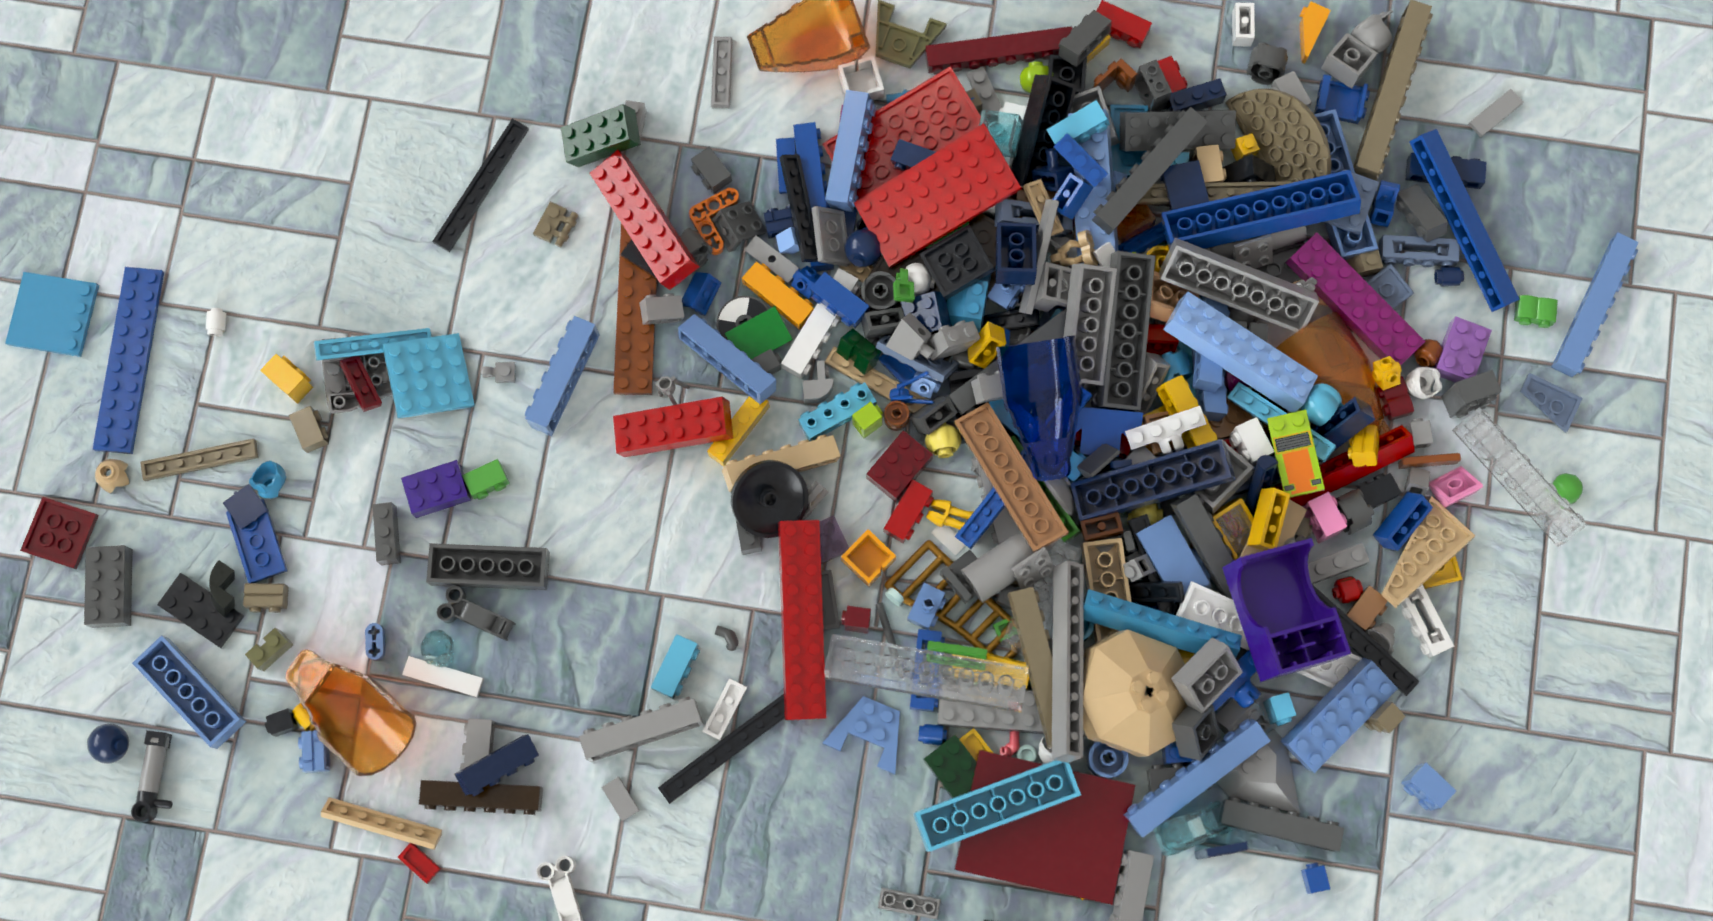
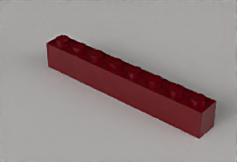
M1072 26L926 45L925 56L928 73L938 74L950 66L954 72H958L966 68L995 67L1003 63L1011 65L1018 61L1032 62L1035 59L1041 58L1048 60L1050 55H1059V43L1070 34Z

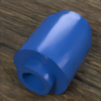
M919 725L918 741L923 742V744L942 745V741L946 742L947 730L943 729V725Z

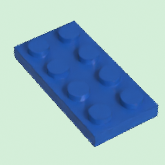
M261 499V501L266 506L265 500ZM227 511L226 515L248 583H257L287 572L269 512H266L257 519V522L251 523L242 530L229 511Z

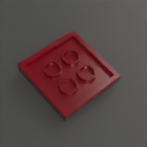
M42 497L20 551L77 570L99 515Z

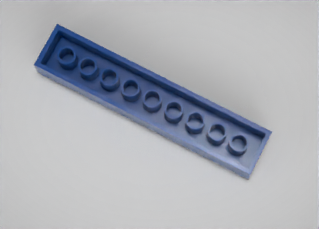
M1346 170L1162 212V227L1169 249L1174 238L1205 249L1360 214L1361 198L1351 171Z

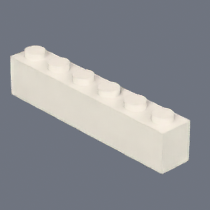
M838 268L833 278L856 295L860 288L858 286L859 279ZM817 303L781 363L782 369L800 379L804 375L807 376L812 368L810 364L813 359H818L822 351L820 349L822 344H826L831 337L830 331L833 327L836 328L841 318L837 314L832 315L829 313L824 304Z

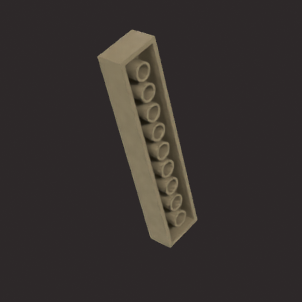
M1410 0L1401 16L1353 164L1356 174L1377 181L1379 175L1383 172L1385 167L1383 162L1389 154V144L1396 132L1394 128L1401 116L1399 112L1406 101L1405 94L1412 82L1410 78L1417 66L1415 62L1422 51L1421 44L1428 32L1426 28L1433 16L1430 13L1432 8L1430 5Z

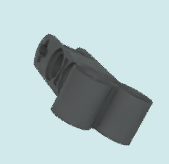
M451 586L446 590L445 595L448 603L441 604L437 608L439 619L445 623H452L459 619L508 641L507 637L513 625H516L515 622L467 601L465 592L458 586ZM455 591H459V599L452 600V594ZM451 609L450 617L443 618L444 610Z

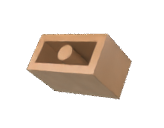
M1369 585L1364 589L1360 598L1355 601L1346 615L1362 630L1366 631L1374 627L1376 624L1374 619L1377 615L1381 616L1387 609L1385 604L1388 601Z

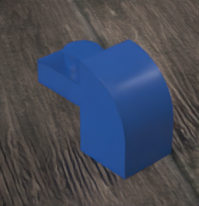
M1381 180L1372 203L1370 213L1371 224L1389 227L1400 184Z

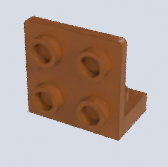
M1121 58L1117 62H1112L1108 66L1107 72L1104 74L1100 73L1094 79L1095 83L1092 87L1100 86L1103 91L1115 80L1119 88L1129 92L1134 86L1137 73Z

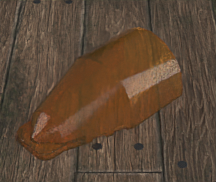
M1332 312L1315 320L1277 346L1276 349L1318 375L1314 385L1324 383L1336 389L1340 393L1343 405L1354 397L1369 404L1375 420L1369 425H1376L1378 427L1379 436L1390 431L1389 426L1384 420L1376 384L1372 377L1369 358L1338 312Z
M308 649L302 650L288 668L285 676L286 681L294 688L303 708L307 710L310 716L309 721L314 725L318 739L355 775L371 776L381 772L394 763L407 749L414 737L417 725L415 716L371 676L323 659L316 652Z

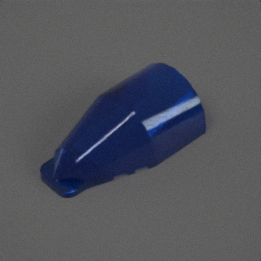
M1075 336L996 347L1004 407L1007 412L1009 411L1013 420L1012 424L1021 437L1020 441L1031 463L1033 477L1038 481L1066 478L1071 472L1070 458L1072 457L1083 397Z

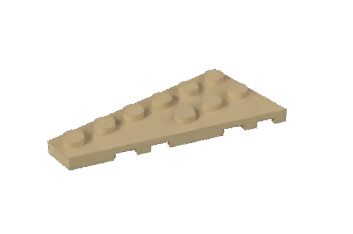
M1432 496L1428 501L1433 507L1432 510L1412 533L1381 593L1395 608L1475 537L1466 526Z

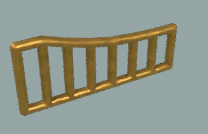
M927 540L885 582L884 586L887 590L891 587L896 589L904 598L902 603L913 607L915 600L909 597L942 563L949 567L954 562L932 541ZM929 549L937 558L901 593L894 584ZM942 579L935 588L943 591L948 584ZM955 594L944 605L942 610L937 611L938 621L953 629L975 648L988 649L987 653L994 654L993 651L1001 643L1000 639L1009 635L1012 632V627L1016 628L1014 619L992 598H989L983 603L977 599L954 622L946 617V615L961 600ZM986 603L993 612L972 634L969 633L962 626ZM999 616L1003 620L1007 619L1009 621L1008 625L1001 631V635L999 637L997 635L987 646L978 640ZM1020 641L1004 657L1013 659L1022 650Z

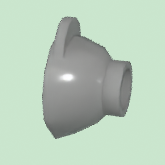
M1382 623L1380 626L1368 630L1367 634L1390 655L1393 653L1395 630L1390 624Z

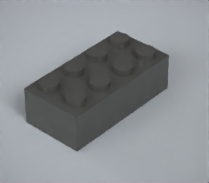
M125 545L86 547L84 625L91 628L131 626L133 549Z

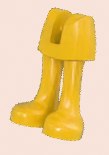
M933 499L931 507L943 512V515L929 510L926 518L939 527L946 525L960 530L965 523L950 517V515L968 520L974 511H966L954 507L951 501Z

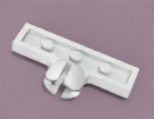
M1197 406L1125 431L1131 450L1157 442L1162 453L1171 454L1173 452L1170 441L1173 442L1177 452L1184 447L1182 433L1207 425L1201 406Z

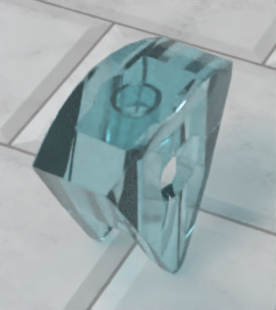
M1220 800L1161 823L1153 829L1162 854L1164 856L1178 854L1231 832L1232 828L1229 826L1220 829L1212 813L1213 809L1220 806Z

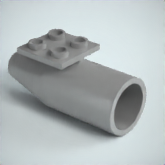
M1302 226L1210 247L1213 253L1229 259L1234 258L1236 262L1255 269L1273 263V250L1305 241L1306 228Z
M1020 533L1009 537L961 569V573L982 603L1016 580L1020 589L1029 588L1053 571L1054 566L1048 551L1057 541L1033 553L1024 536Z

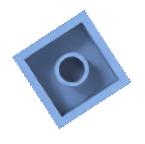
M1427 762L1417 765L1401 782L1404 785L1403 789L1409 795H1414L1418 798V803L1425 810L1429 809L1430 811L1440 809L1456 792Z

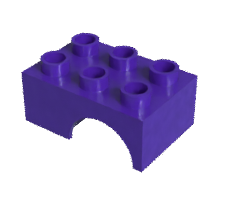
M1312 538L1243 556L1222 567L1260 682L1326 664L1352 654L1336 607L1326 606L1317 596L1311 583L1308 570V556L1311 548L1314 546Z

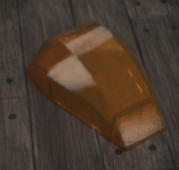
M803 0L800 3H795L791 6V9L783 14H779L775 17L776 19L768 24H764L747 36L758 69L765 72H812L838 69V65L857 60L871 48L853 0Z

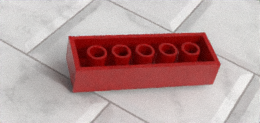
M722 396L613 416L616 453L623 457L733 439L730 401Z

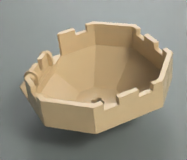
M1131 630L1117 631L1086 648L1083 656L1086 657L1083 665V729L1088 739L1104 743L1106 746L1120 751L1129 752L1137 757L1150 756L1176 741L1172 723L1187 707L1171 679L1185 665L1178 649ZM1146 686L1148 688H1152L1153 690L1151 692V697L1149 695L1144 694V692L1146 691Z

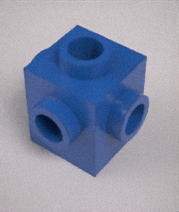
M806 266L794 273L792 277L794 280L791 286L799 294L809 299L812 296L810 288L821 275L815 269Z

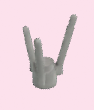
M668 376L661 377L655 383L659 396L667 395L672 404L677 405L672 395L676 388L675 384L689 389L690 386L677 380L674 376L671 378Z

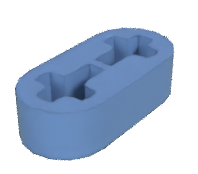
M371 623L365 629L366 655L373 661H379L385 656V631L377 623ZM375 627L377 630L380 631L376 634V640H374V636L370 634L371 631H374ZM374 644H376V648L380 650V653H377L376 657L374 656V654H371V651L375 649Z

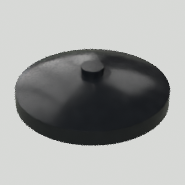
M778 460L757 462L746 468L735 481L731 492L733 515L737 522L752 535L762 538L779 537V521H799L804 517L809 498L807 485L801 474L787 463Z

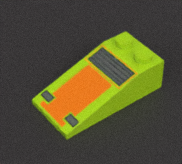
M1301 410L1267 418L1276 460L1278 461L1277 465L1283 491L1290 493L1291 498L1325 490L1307 411Z

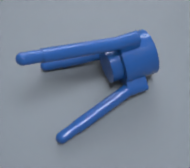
M926 371L904 383L897 384V388L890 391L891 402L933 404V400L912 399L913 396L905 388V386L927 376L929 372Z

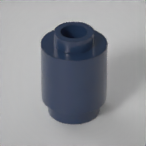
M1440 267V269H1436L1434 272L1435 284L1440 286H1460L1461 282L1464 281V271H1461L1460 267Z

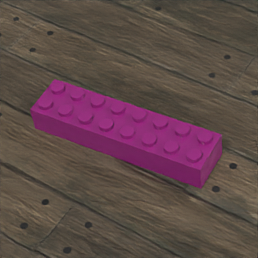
M1317 232L1285 262L1302 280L1307 281L1311 277L1317 280L1314 289L1317 296L1380 359L1391 356L1401 366L1425 342Z

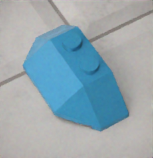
M991 274L947 299V308L952 326L963 320L965 322L973 321L978 333L981 331Z

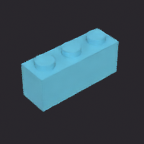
M1095 100L1048 128L1047 132L1054 144L1066 133L1077 143H1084L1096 132L1101 133L1106 130L1110 123L1099 103Z
M676 634L651 689L672 699L675 696H679L683 689L681 683L684 678H688L692 668L689 666L692 660L696 661L700 653L699 645Z

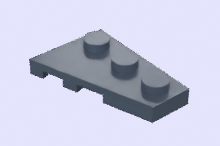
M1531 373L1526 376L1520 390L1525 397L1562 431L1568 432L1583 399L1582 397Z

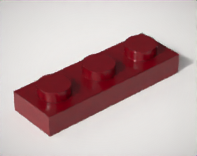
M353 356L340 360V366L362 411L365 412L381 407L382 401L360 357Z

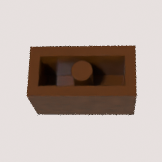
M1119 512L1080 521L1084 542L1099 541L1123 534Z

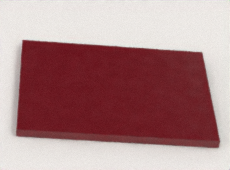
M979 750L971 791L1043 764ZM1072 771L1081 793L1080 796L960 840L954 870L1113 905L1129 822L1124 814L1128 812L1127 809L1132 805L1136 785Z

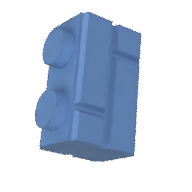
M329 731L301 732V737L298 738L299 749H302V757H299L300 769L305 773L330 771Z

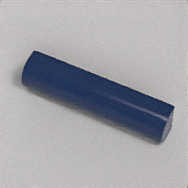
M1263 455L1258 458L1244 502L1253 517L1261 489L1270 488L1278 461L1269 455Z

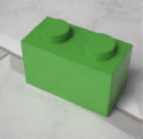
M498 459L462 475L471 496L474 499L478 498V500L486 498L489 495L488 493L494 490L501 491L505 489L506 485L510 483Z

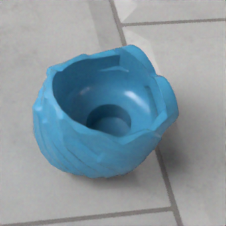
M271 460L266 461L255 470L249 483L253 489L258 490L259 496L273 499L278 497L279 491L285 483L286 472L280 464Z

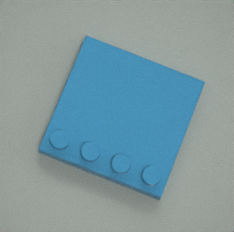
M23 272L5 344L82 357L99 285L92 282Z

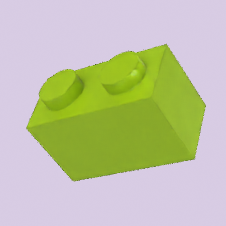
M870 401L852 415V424L865 439L882 426L883 412L877 404L873 405Z

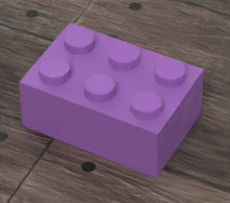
M1455 316L1449 323L1441 345L1443 348L1442 353L1433 368L1439 371L1441 378L1455 383L1476 376L1492 330Z

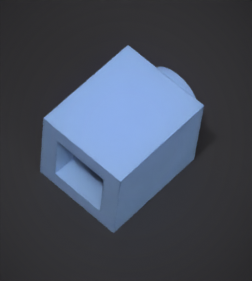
M790 227L776 235L780 253L795 254L799 251L794 227Z

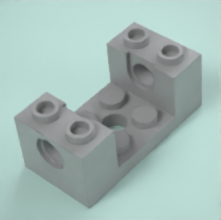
M1048 262L1044 263L1034 309L1048 312L1056 305L1067 307L1071 268Z

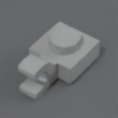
M495 362V368L481 367V375L484 378L495 377L496 383H515V362Z

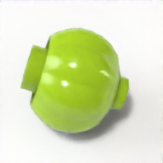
M1043 62L1028 63V67H1025L1020 74V84L1023 90L1030 93L1035 74L1048 75L1049 67L1043 65Z

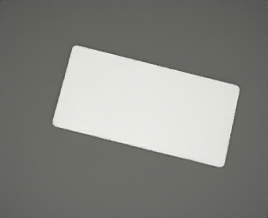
M937 526L931 532L954 555H957L965 546L955 537L956 533L949 526Z

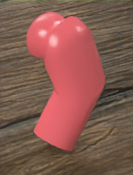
M1010 731V742L1004 747L1002 746L999 751L1000 755L1012 757L1019 750V731Z

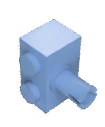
M995 283L987 298L1006 311H1009L1010 308L1013 309L1018 303L1019 299L1017 297L1021 292H1024L1025 285Z
M923 583L907 617V621L926 630H929L930 626L934 627L939 618L936 616L938 609H943L947 601L944 598L945 592Z

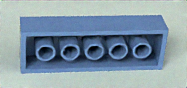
M846 90L825 197L831 209L853 212L854 202L859 200L857 191L862 185V177L860 175L861 170L864 171L866 164L864 154L869 149V141L867 139L868 134L872 133L873 125L871 118L875 116L876 105H874L869 93Z
M576 316L567 323V332L564 338L561 337L557 347L559 349L556 355L553 354L550 359L549 365L551 366L548 372H544L540 389L537 388L534 392V401L531 406L527 407L525 412V419L531 428L550 436L553 435L600 336L595 324Z
M161 635L132 662L209 747L218 749L247 722L169 638Z
M1362 658L1280 742L1307 770L1315 773L1398 688L1372 660Z

